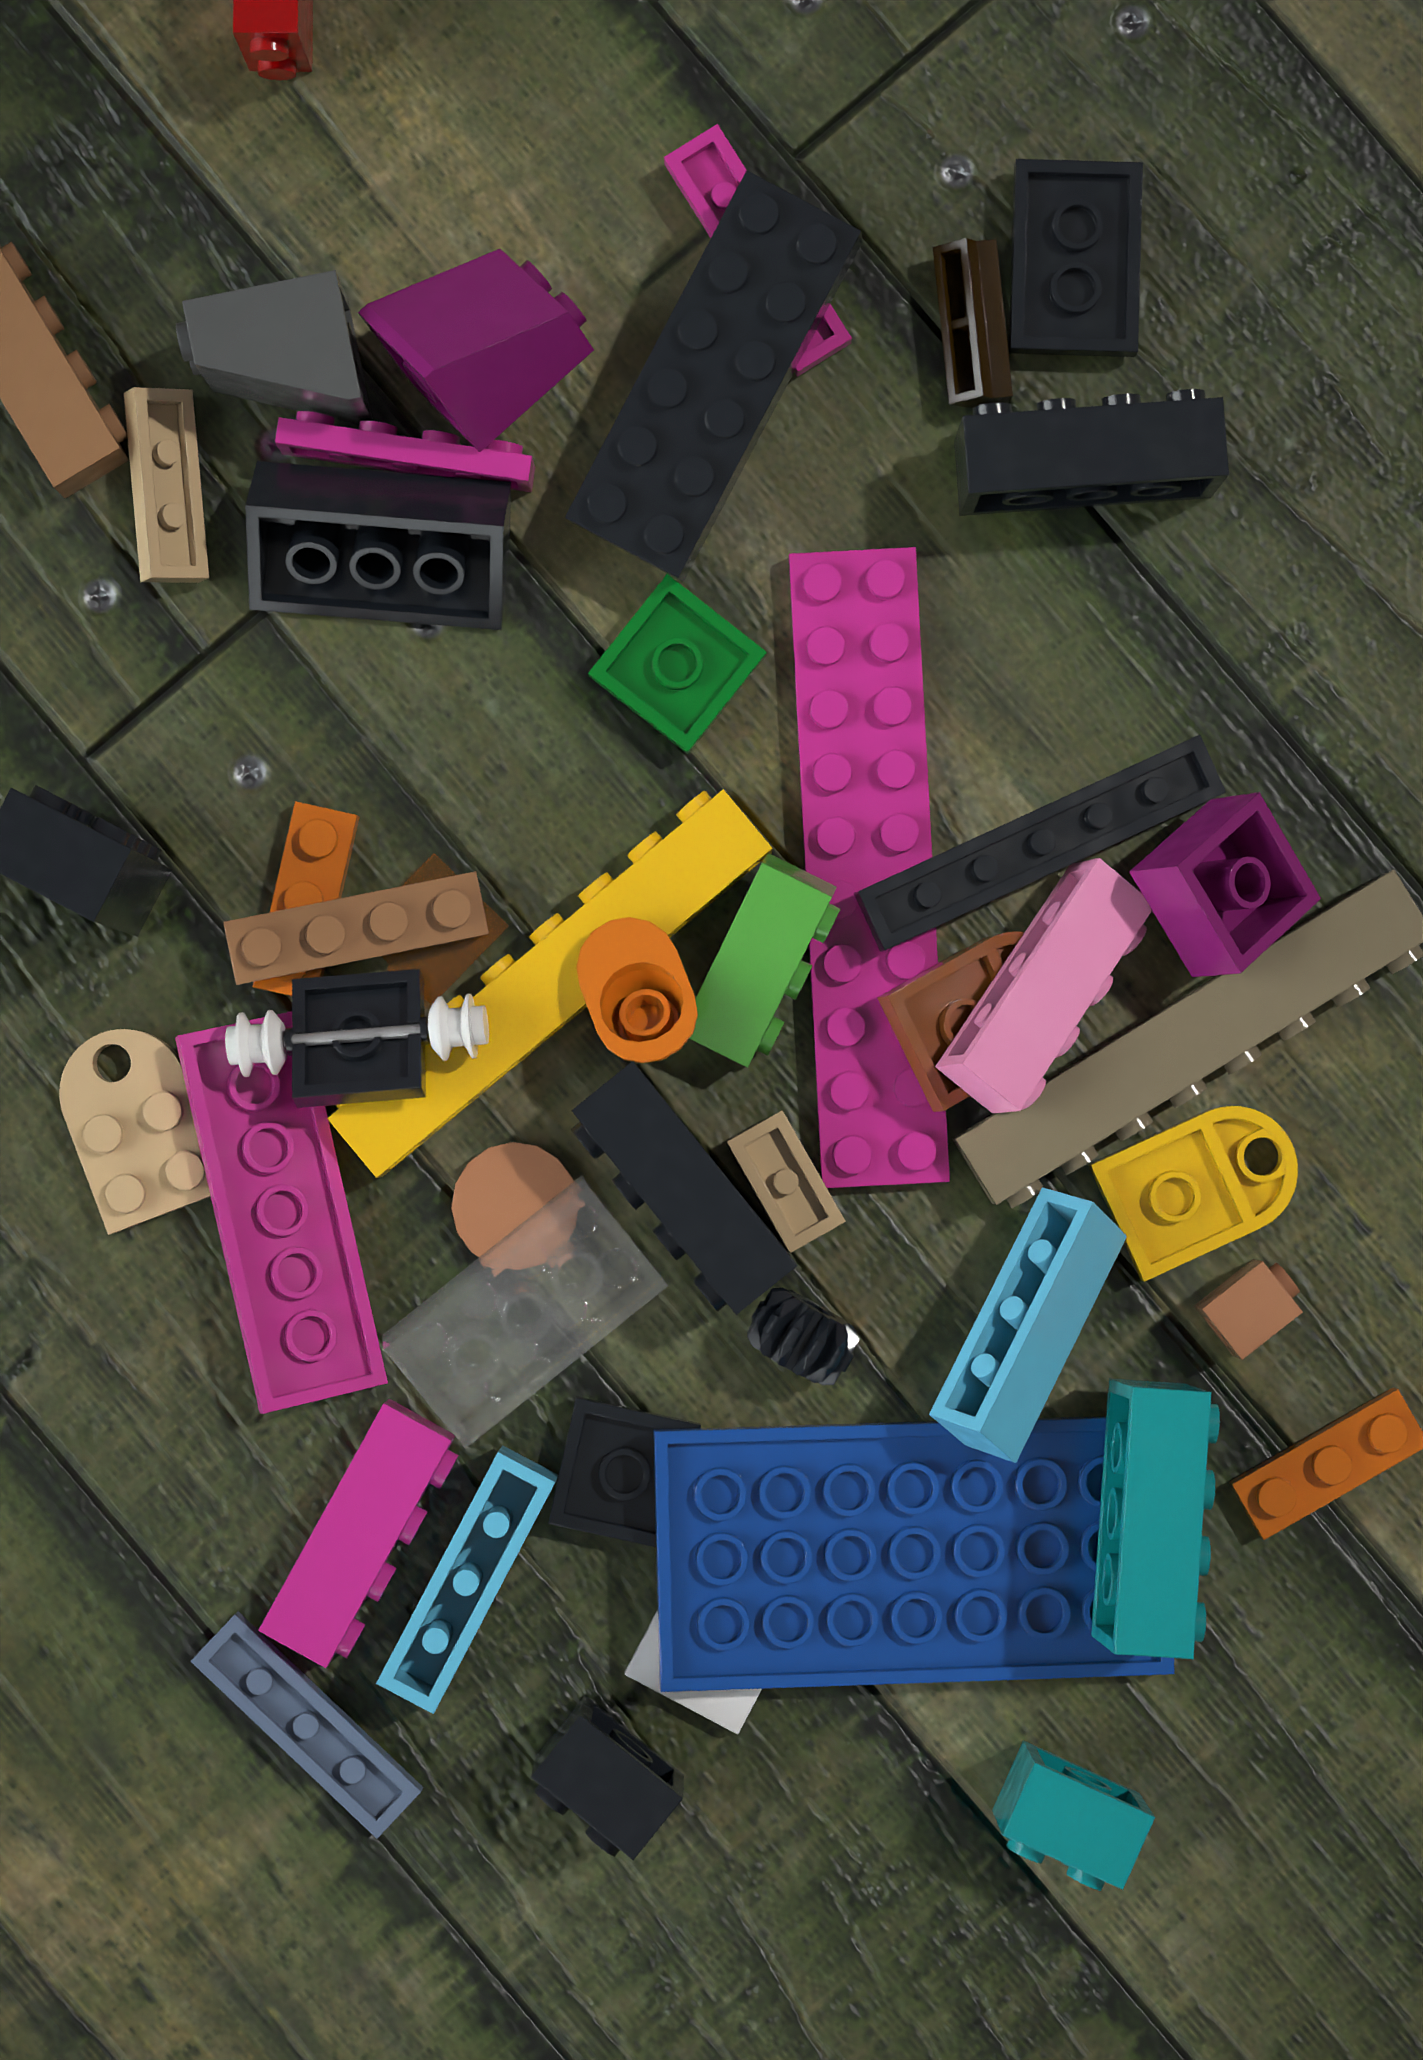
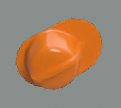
M632 917L610 920L592 931L580 949L576 968L581 992L597 1034L606 1048L623 1060L638 1063L661 1061L679 1051L694 1032L698 1012L695 995L678 951L667 933L650 921Z

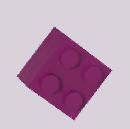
M1260 792L1210 799L1129 871L1192 977L1241 974L1321 899Z

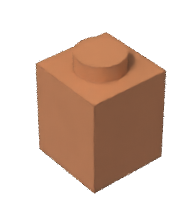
M1256 1259L1251 1260L1194 1305L1195 1309L1232 1356L1241 1360L1303 1313L1293 1300L1300 1293V1290L1286 1271L1277 1262L1268 1268L1263 1261Z

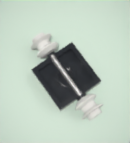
M420 969L292 979V1028H285L284 1023L273 1010L266 1012L262 1024L254 1025L250 1024L247 1016L242 1012L237 1015L236 1026L227 1027L225 1044L229 1064L239 1065L244 1077L250 1076L254 1063H266L271 1073L277 1075L286 1062L287 1056H292V1099L297 1108L426 1098L425 1045L431 1043L432 1049L443 1061L448 1060L453 1047L465 1046L471 1058L474 1059L478 1055V1045L489 1043V1024L485 1005L475 1006L472 994H466L463 1005L460 1008H449L444 998L438 996L429 1010L428 1017H425L424 978Z

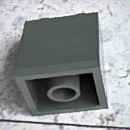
M336 270L182 301L186 321L176 323V333L184 362L189 361L194 376L200 374L203 376L213 392L295 411L322 413L332 416L335 420L357 425L360 424V421H373L350 304Z

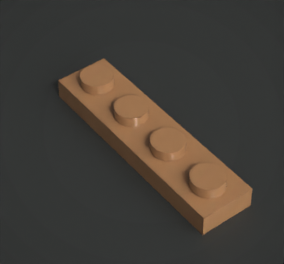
M476 871L223 922L236 985L489 934Z

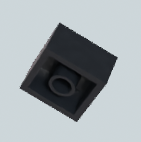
M584 1695L539 1751L531 1774V1778L539 1784L534 1791L543 1802L561 1815H565L569 1809L590 1825L585 1833L597 1846L614 1857L621 1850L633 1861L683 1799L684 1774L586 1695Z

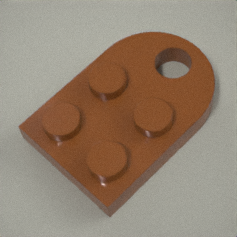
M1012 931L983 938L877 997L933 1112L945 1111L970 1096L935 1066L1025 932Z

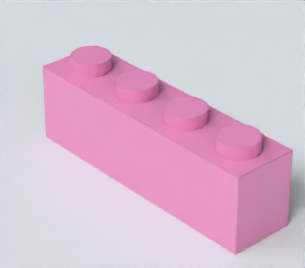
M1100 858L1069 865L935 1067L991 1113L1016 1112L1032 1105L1045 1088L1046 1080L1043 1076L1054 1059L1065 1054L1077 1040L1080 1033V1028L1077 1024L1088 1007L1097 1004L1111 988L1113 977L1110 974L1121 957L1133 951L1145 936L1147 927L1144 925V922L1152 909L1143 894Z

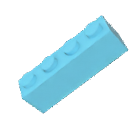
M1041 1188L929 1413L932 1418L964 1445L1014 1463L1017 1462L1127 1238V1235L1094 1202L1047 1188Z
M502 1445L376 1683L377 1685L432 1714L435 1713L559 1476L558 1474Z

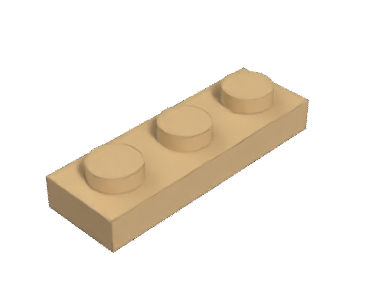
M134 387L124 392L140 582H202L209 579L193 390Z

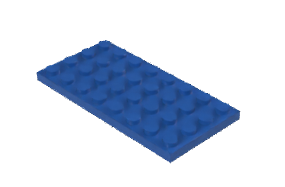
M1106 1416L1038 1418L1016 1463L964 1445L937 1421L653 1430L660 1691L679 1692L1175 1674L1174 1658L1114 1654L1091 1636Z

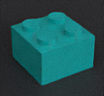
M1024 1740L992 1809L1001 1834L1009 1839L1006 1845L1008 1849L1036 1863H1042L1046 1855L1068 1866L1066 1874L1069 1877L1099 1891H1102L1105 1882L1122 1890L1124 1889L1155 1819L1154 1814L1140 1793Z

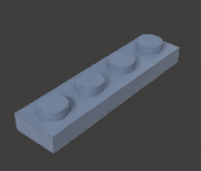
M239 1611L191 1660L208 1679L376 1839L421 1793L423 1786Z

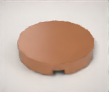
M511 1142L490 1147L468 1162L455 1183L451 1209L457 1233L473 1254L493 1266L518 1270L542 1264L564 1247L576 1227L579 1199L573 1177L557 1157L536 1145Z

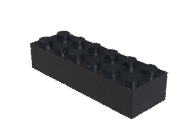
M746 170L565 518L582 529L684 582L796 370L797 364L806 351L862 244L861 231Z

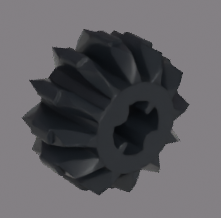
M783 1287L772 1288L764 1301H760L751 1317L753 1319L747 1331V1337L752 1347L761 1351L762 1355L777 1362L778 1365L791 1370L796 1375L807 1378L813 1383L834 1385L841 1373L846 1372L855 1356L853 1353L859 1338L854 1326L845 1322L843 1318L830 1312L827 1308L797 1294L793 1290L789 1291Z

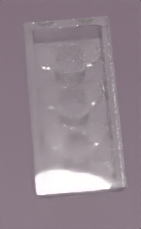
M582 1175L382 1335L383 1350L466 1449L668 1287V1284L660 1270Z

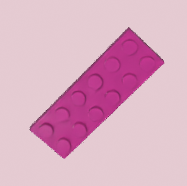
M292 1011L277 1014L284 1023L285 1028H292ZM265 1017L249 1020L251 1025L262 1024ZM236 1023L178 1035L175 1037L259 1412L265 1414L387 1384L385 1367L325 1106L297 1108L292 1099V1056H287L286 1062L277 1075L271 1073L266 1063H254L249 1077L242 1075L239 1065H230L226 1053L225 1035L227 1027L236 1026Z

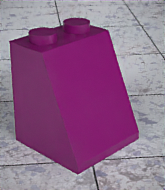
M497 249L370 302L358 312L411 385L479 452L594 351L580 329L587 320L575 303L563 292H560L553 298L549 294L552 290L551 285L530 261L526 260L519 266L501 249Z

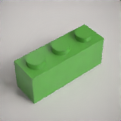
M769 853L766 855L696 997L698 1018L694 1032L689 1038L690 1040L747 1068L756 1051L766 1056L769 1055L784 1024V1021L774 1017L783 995L796 1000L813 966L801 959L812 938L822 943L825 942L840 911V908L829 903L837 888L836 886Z

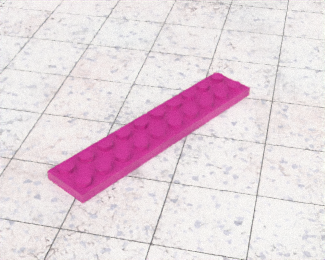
M916 547L789 554L788 560L805 871L837 887L829 903L840 908L825 942L822 943L812 938L809 943L810 964L813 965L810 970L821 1179L826 1188L950 1182L946 1110L933 1112L877 999L882 994L938 964L936 927L880 952L854 895L855 892L932 858Z

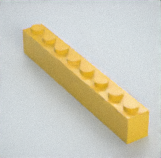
M724 789L713 798L706 791L693 798L676 814L682 822L680 826L664 839H662L657 831L649 835L628 853L627 856L633 862V865L615 880L608 872L601 875L578 895L584 903L580 909L566 920L559 913H556L529 936L535 946L520 959L515 961L510 954H507L481 975L480 979L486 987L477 993L473 999L475 1006L485 1005L489 1024V1043L478 1045L477 1058L472 1059L465 1046L453 1047L448 1060L443 1061L432 1049L430 1043L425 1045L426 1098L336 1105L339 1109L327 1119L376 1178L386 1175L587 1007L579 986L576 966L580 949L592 931L610 920L632 917L650 921L666 932L668 937L671 938L761 863L768 853H772L773 848ZM459 994L449 1001L447 1005L449 1008H460L463 1005L464 999Z

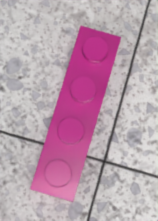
M718 124L664 157V165L710 238L746 172V168ZM831 304L796 366L794 372L797 377L851 344L852 337Z
M298 411L296 420L281 417L278 419L275 443L282 455L401 473L511 482V489L532 492L535 473L534 460L531 455L522 454L523 446L516 443L493 440L479 452L475 447L459 445V436L442 431L425 430L422 433V439L399 436L397 435V427L376 421H360L359 429L334 426L335 418L332 416L310 411Z

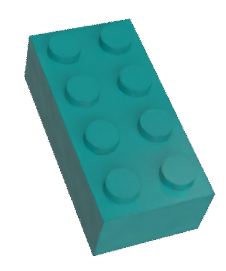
M1109 1378L1091 1636L1114 1654L1194 1659L1195 1642H1203L1206 1607L1204 1602H1197L1199 1576H1207L1209 1572L1211 1545L1209 1537L1202 1536L1203 1511L1212 1509L1215 1498V1475L1213 1470H1206L1208 1443L1215 1444L1218 1439L1220 1412L1217 1404H1211L1212 1392L1188 1384Z

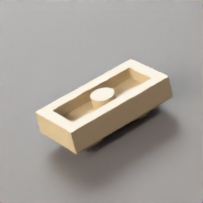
M783 1110L727 1141L790 1253L846 1222Z

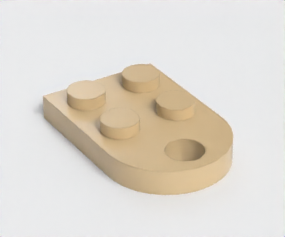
M130 1029L106 1031L93 1036L79 1046L68 1060L62 1073L59 1089L60 1105L108 1235L211 1197L180 1058L177 1053L156 1036ZM110 1045H120L128 1052L131 1059V1067L128 1074L117 1082H110L104 1079L97 1068L99 1054Z

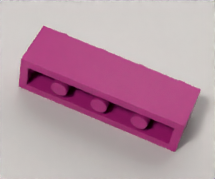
M390 1398L384 1402L258 1631L324 1668H327L336 1653L347 1659L366 1625L355 1619L368 1596L378 1602L397 1569L387 1563L391 1552L398 1540L410 1545L428 1511L417 1506L429 1484L441 1489L459 1456L448 1450L456 1435Z

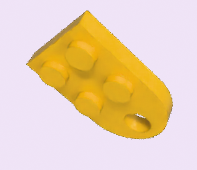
M1223 1106L1204 1111L1088 1165L1115 1224L1127 1235L1124 1244L1141 1281L1144 1282L1271 1223L1289 1204L1298 1178L1296 1153L1291 1140L1283 1128L1266 1114L1242 1106ZM1262 1137L1270 1140L1275 1145L1278 1152V1161L1271 1172L1265 1175H1256L1247 1168L1244 1161V1152L1251 1141Z

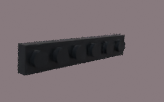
M1197 735L855 892L854 895L880 952L885 951L1205 803L1210 799L1226 793V790L1201 735Z

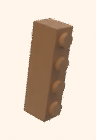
M11 241L3 247L0 245V399L52 486L66 499L129 461V457L120 442L128 438L127 431L110 404L101 409L98 408L88 391V388L97 383L96 379L77 350L68 355L65 353L55 334L65 328L45 296L36 301L33 300L23 283V280L30 277L32 273Z

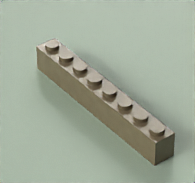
M1395 870L1381 874L1279 937L1241 974L1217 975L1046 1080V1085L1041 1095L1028 1108L1016 1112L993 1113L955 1136L952 1140L991 1204L997 1205L1006 1199L1010 1207L1014 1208L1038 1194L1043 1187L1039 1179L1057 1167L1061 1166L1065 1174L1068 1175L1099 1156L1093 1145L1115 1132L1121 1142L1150 1125L1153 1120L1148 1111L1169 1099L1174 1108L1201 1094L1207 1089L1202 1078L1221 1066H1224L1230 1075L1259 1058L1262 1054L1256 1045L1278 1032L1282 1040L1285 1041L1305 1030L1316 1022L1311 1011L1332 999L1337 1008L1365 993L1370 989L1365 978L1377 970L1387 966L1390 973L1394 974L1423 957V951L1419 946L1423 943V915Z

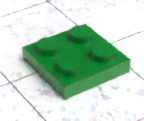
M666 574L589 671L588 675L689 755L764 660L767 652L670 575Z

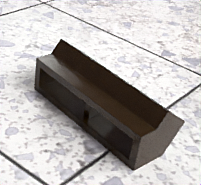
M964 238L933 247L949 404L966 408H973L988 403L1009 404L1013 397L997 241L996 239L975 241Z

